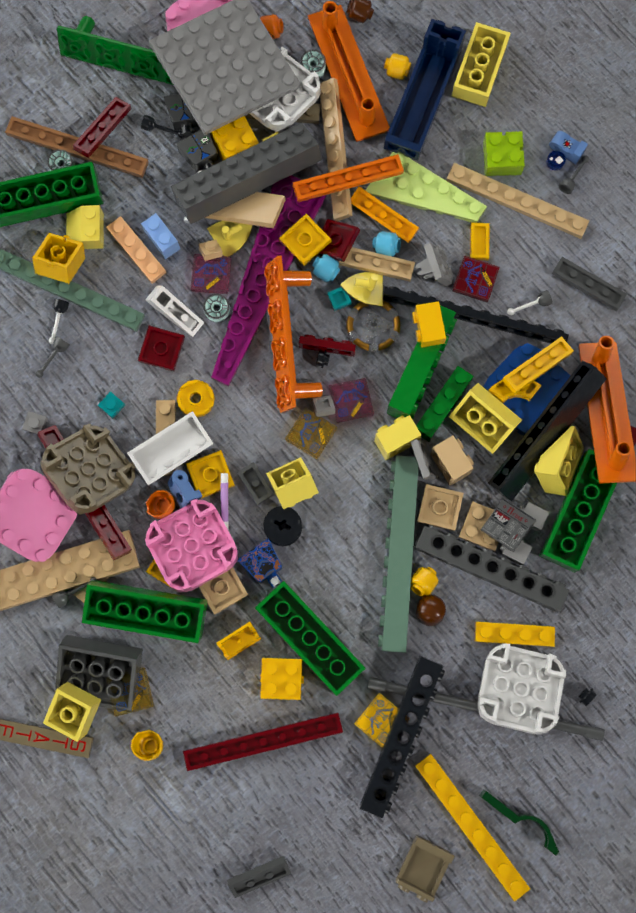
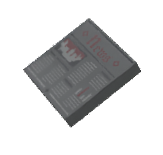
M503 498L483 525L481 531L514 553L536 522V519Z

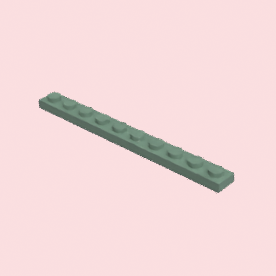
M0 249L1 271L135 332L138 331L145 317L143 313L73 281L68 284L35 274L33 263Z

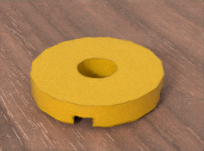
M191 380L183 384L179 389L177 403L181 411L186 415L193 411L197 418L209 413L214 406V392L209 384L203 381ZM199 394L201 400L198 403H192V395Z

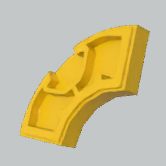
M501 380L495 383L488 391L502 403L515 397L530 401L542 385L533 381L514 394L504 381Z

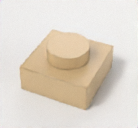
M217 240L199 244V251L205 261L223 257L222 249Z

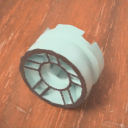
M312 49L302 55L301 65L311 73L315 71L320 78L326 70V59L322 52Z
M62 149L53 151L47 159L50 171L75 165L70 153Z
M212 294L205 299L203 309L209 320L221 322L229 316L230 305L225 296ZM214 305L220 307V310L215 311Z

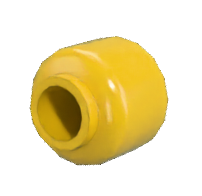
M393 53L390 58H386L384 69H387L389 77L403 80L405 76L408 77L412 62H409L407 56Z
M419 567L411 577V590L418 596L430 595L439 581L436 571L431 567Z

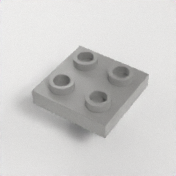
M431 242L424 245L427 258L415 266L417 269L422 268L418 275H425L424 279L426 280L435 278L436 281L446 287L452 285L454 275L451 268L447 266L446 261L448 257L446 252Z

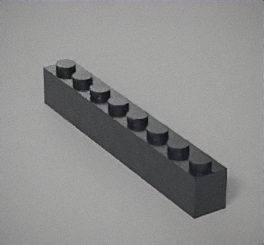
M582 361L496 471L488 484L512 502L533 475L535 465L539 462L541 455L567 431L605 382L606 377L595 366Z

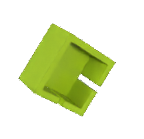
M522 131L506 132L505 135H502V132L485 133L483 140L485 176L522 174L525 167L524 150H522Z

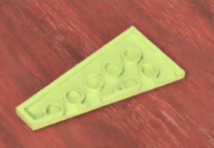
M392 152L390 156L399 155L404 169L403 174L371 182L365 190L383 200L389 199L397 201L402 205L422 210L428 209L435 211L437 214L451 215L457 219L477 223L487 208L483 203L409 157L404 156L401 152Z

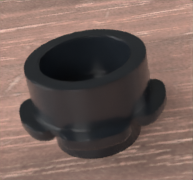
M327 350L325 352L319 351L316 365L321 366V368L324 365L328 366L330 355L327 354Z
M585 688L578 696L581 699L580 703L587 706L596 697L597 694L592 691L593 688L590 690Z

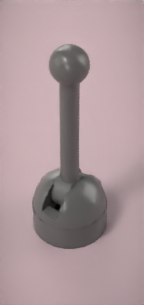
M588 156L582 157V162L571 178H564L561 181L559 189L563 193H572L575 188L573 180L583 165L589 161Z
M57 336L53 342L55 350L43 367L36 372V376L41 378L44 370L57 352L66 351L70 344Z
M92 577V578L90 579V582H91L92 580H97V581H98V579H96L95 577ZM89 582L68 593L65 591L56 592L52 595L54 602L59 608H62L68 603L69 596L87 587Z

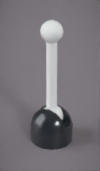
M54 299L53 308L57 315L52 336L49 338L50 344H53L56 339L60 315L68 309L69 302Z

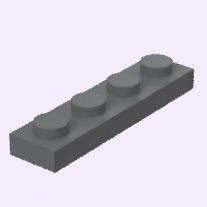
M561 257L552 272V275L616 312L627 296V293L564 257Z

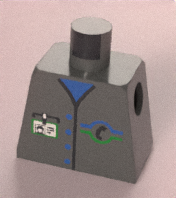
M180 94L164 96L174 130H181L183 137H189L193 134L192 128L199 127Z
M202 130L176 144L179 154L196 172L215 165L214 162L218 160V154L210 134L204 135Z

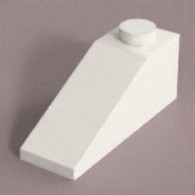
M156 286L146 298V301L158 312L192 337L204 324L198 316L164 286Z

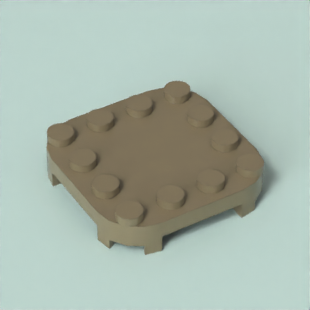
M91 424L84 425L80 431L54 445L51 443L46 447L40 462L44 475L64 502L79 515L95 511L131 488L135 479L136 467L134 463H130L109 436L110 431L106 427L103 429L98 426H91Z

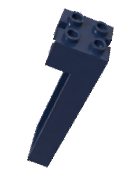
M431 19L424 36L422 50L385 138L384 149L395 153H404V156L418 161L461 54L466 30L458 26L449 28L446 27L443 21Z

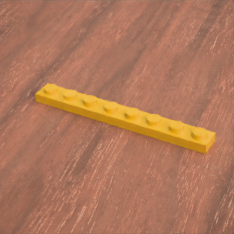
M430 753L415 765L417 770L514 902L528 892L530 887Z

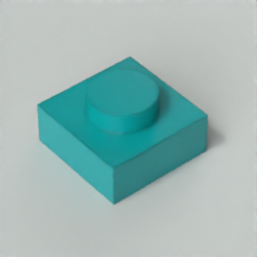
M342 287L327 292L334 311L352 304L348 293Z
M110 391L98 406L113 419L125 404Z

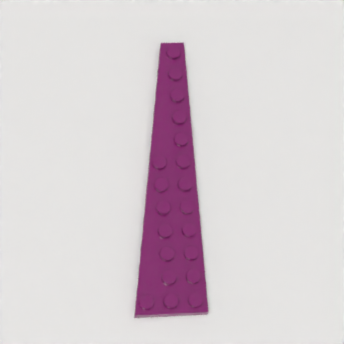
M292 175L274 183L272 186L271 194L285 196V203L274 228L262 226L259 228L238 297L233 307V313L227 326L225 338L223 339L211 376L213 380L228 387L268 311L269 296L266 294L267 282L264 274L266 265L276 256H282L283 271H288L295 259V256L279 240V237L306 213L314 221L327 196L324 195L298 202L292 185L293 182L300 181L301 179Z

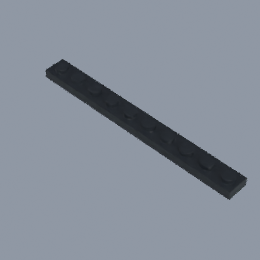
M394 286L385 287L383 293V300L415 308L416 305L439 301L433 296L424 297L413 291L404 292ZM439 301L441 306L455 311L454 318L547 343H553L561 336L566 342L568 341L569 334L564 333L560 329L551 330L547 329L544 325L528 324L525 320H512L506 315H493L487 310L478 311L467 305H455L452 301Z

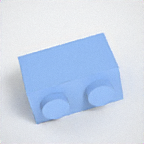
M156 213L141 223L144 232L165 260L180 250L178 241Z

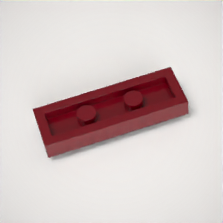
M313 335L299 337V348L324 352L327 350V353L355 356L356 345L351 341L343 340L336 342L332 338L324 337L323 339H317Z

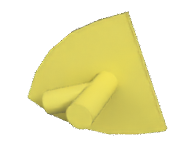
M220 221L208 227L207 230L212 238L217 240L222 249L223 256L229 257L240 250L247 242L251 234L252 225Z
M371 272L358 273L340 284L354 299L365 304L383 306V275Z

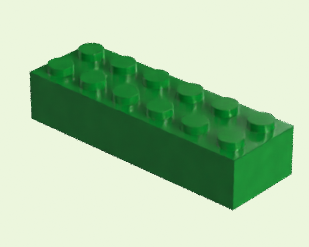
M93 162L0 182V227L67 213L80 206L104 204L97 170Z
M440 305L446 335L445 344L421 347V342H417L388 405V415L395 418L410 415L412 419L414 418L419 406L417 401H422L427 388L424 385H429L434 370L432 367L436 369L442 355L440 351L444 352L450 337L448 335H451L457 322V319L454 318L455 311Z
M588 449L583 454L568 494L562 502L539 557L574 573L578 572L582 566L617 483H599L594 450Z
M92 580L87 584L81 623L199 643L203 635L208 600Z
M285 581L280 583L255 607L336 696L366 669Z

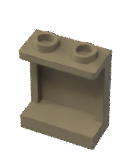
M416 835L395 879L396 883L399 884L398 888L407 893L411 890L417 894L416 897L426 903L428 900L434 902L435 893L449 863H452L455 857L454 854Z

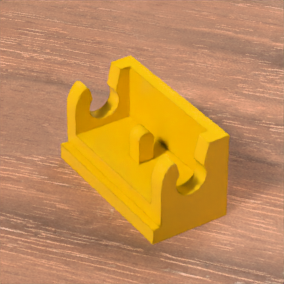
M248 622L216 644L222 650L225 658L230 660L261 640V637L252 623Z

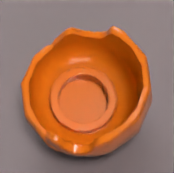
M165 490L155 491L146 501V512L156 519H163L169 516L175 509L174 497Z

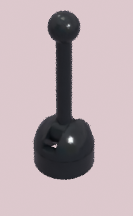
M144 115L141 129L151 131L154 128H158L183 138L182 131L158 125L153 117Z

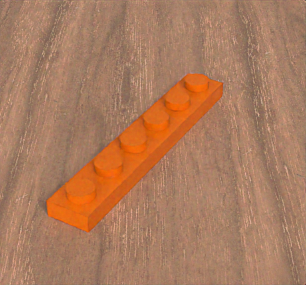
M397 154L293 182L292 186L297 201L302 202L401 175L404 169Z

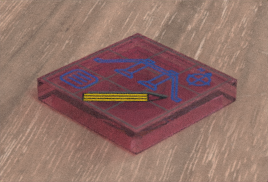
M194 254L191 291L228 294L232 258L223 256L205 261L202 254Z
M366 378L329 385L331 398L335 406L337 423L374 415Z

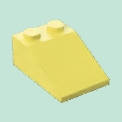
M571 426L541 455L539 462L535 465L534 472L545 493L563 496L568 494L584 451V446L575 426Z

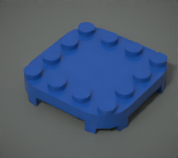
M529 343L517 347L488 377L483 387L488 391L495 383L501 381L508 373L539 353L541 349ZM558 364L534 380L542 386L530 401L515 397L503 403L522 419L515 428L518 430L517 433L522 436L527 433L569 379L570 374Z

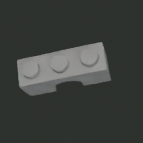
M530 502L526 503L525 506L521 505L519 508L536 519L531 529L539 532L549 512ZM522 540L513 553L501 545L500 550H502L500 556L518 565H524L532 546Z

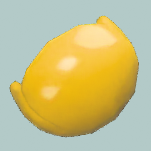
M152 730L137 732L131 740V750L140 760L151 761L158 758L162 753L163 740L158 733Z

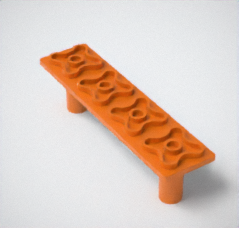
M327 1L323 5V10L308 15V20L320 51L325 56L331 78L334 77L338 80L341 105L355 141L359 142L386 133L390 127L343 8L333 1Z
M276 256L266 265L264 274L267 282L266 294L269 296L270 332L273 336L271 349L274 356L273 368L276 371L277 407L280 413H284L296 408V399L321 397L323 388L320 382L296 383L287 287L310 286L312 282L311 272L283 271L282 256Z
M605 335L599 339L598 343H580L578 346L580 362L585 361L595 366L606 377L605 382L587 404L599 483L636 482V457L617 343L614 342L612 337Z

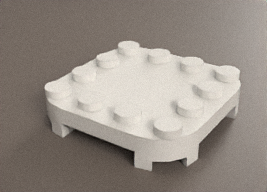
M283 47L279 50L299 80L300 88L249 113L265 127L279 133L299 119L317 101L321 93L318 74L315 71L313 73L308 71L287 54V49Z
M505 643L494 647L487 655L478 695L480 717L491 724L530 734L541 735L549 732L559 719L558 714L563 684L566 678V670H564L562 663L556 658L557 656L550 653L546 655L521 649Z

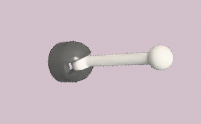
M548 290L543 291L537 296V300L514 309L509 308L507 313L511 316L515 312L535 304L541 306L553 304L551 295Z

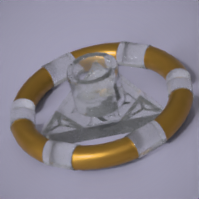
M384 300L383 306H380L389 312L394 321L392 323L365 308L375 305L359 302L351 309L346 321L347 333L352 342L366 351H381L391 346L399 336L401 329L400 317L395 308ZM361 309L362 341L358 338L353 328V321ZM394 327L391 335L385 342L380 344L366 343Z

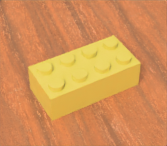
M476 22L453 86L452 97L486 107L508 45L510 32Z

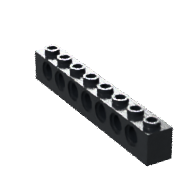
M421 655L419 656L361 800V810L383 818L384 813H389L392 802H389L392 794L396 795L400 785L397 783L400 775L403 776L406 771L407 756L411 757L415 746L412 743L414 738H418L421 733L422 726H420L422 718H427L430 710L427 707L430 700H434L437 693L436 683L437 681L441 682L445 670L442 669V664ZM423 675L431 676L430 684L422 685L420 683L421 677ZM415 694H422L424 700L422 703L416 704L413 702V696ZM412 712L416 714V720L409 723L405 720V716ZM400 732H407L409 738L406 741H400L397 738ZM392 751H399L401 753L400 759H391L390 754ZM385 770H391L394 773L390 779H385L382 774ZM377 789H384L386 795L383 798H378L375 795V791Z

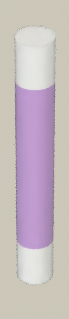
M220 473L221 518L229 531L228 473Z

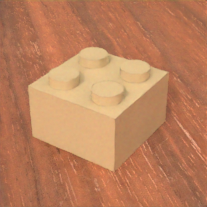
M453 435L435 445L430 453L449 486L470 475L474 469L473 460L469 455H465L462 450L464 448L463 444L458 438L455 439Z

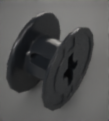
M278 506L267 513L264 518L263 528L270 542L283 547L289 546L298 540L302 532V522L294 509L291 507L283 509L282 506ZM283 522H286V526L291 529L283 528L281 531L280 527L275 525V523L283 524Z

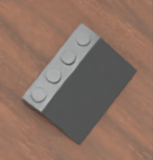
M66 635L59 644L55 692L57 688L69 682L101 699L100 707L115 708L116 710L129 712L132 710L136 695L135 691L137 690L138 677L141 670L143 649Z

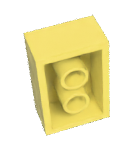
M479 383L469 390L449 416L492 454L522 421L520 417Z

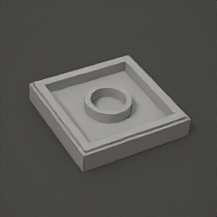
M417 439L411 441L422 477L431 481L438 479L427 444Z

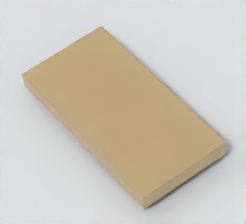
M256 192L205 218L274 228L285 203V196Z

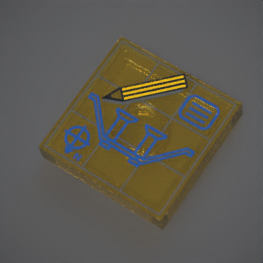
M305 407L285 440L318 460L336 432L337 427L322 417H317L314 412Z
M146 668L140 669L132 710L113 706L115 717L155 707ZM126 672L121 679L124 683L122 694L118 698H111L112 705L128 708L131 675ZM108 677V678H106V679H107V684L109 685V683L112 681V679H110V678ZM116 686L110 687L112 693L118 694L120 692Z

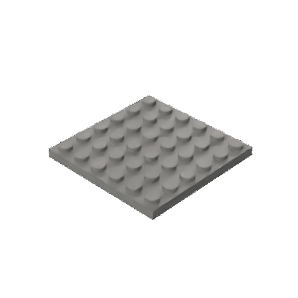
M232 0L149 40L150 47L204 135L291 93L301 86L249 0Z

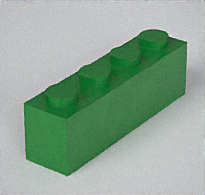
M456 367L416 425L421 433V437L428 442L431 441L474 377L461 367Z

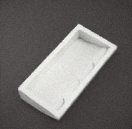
M192 411L130 450L127 454L146 483L150 485L211 446L213 442Z

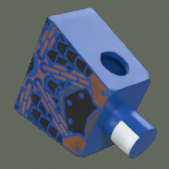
M268 538L237 559L260 584L268 580L272 588H275L283 582L277 574L282 569V566Z

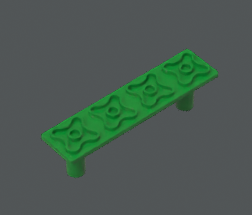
M83 16L76 29L58 25L57 35L60 55L174 85L153 50L91 34L95 26V22L91 17Z

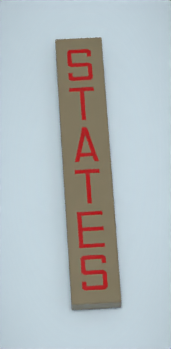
M0 719V740L90 758L94 740L92 737L84 736L77 742L53 729Z

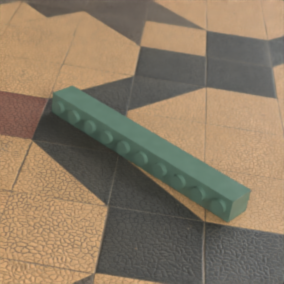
M396 456L395 461H391V472H394V480H390L389 491H393L392 499L388 501V510H391V518H387V529L390 530V537H386L385 549H389L388 556L384 557V568H387V576H383L382 587L386 588V594L382 595L381 607L385 608L384 615H380V627H383V635H379L378 647H382L381 651L406 653L419 469L416 457Z

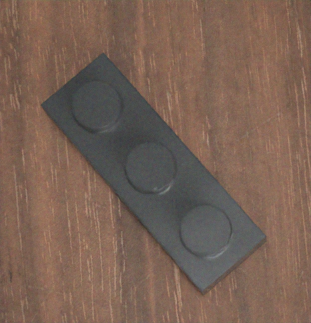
M282 856L228 879L227 883L233 896L237 898L291 874L285 857Z

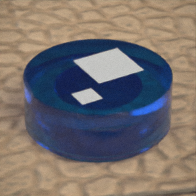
M552 151L548 155L546 163L551 170H560L563 168L566 158L562 152Z

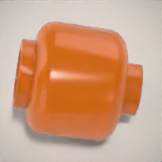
M276 14L260 17L272 39L279 38L284 31L282 19Z

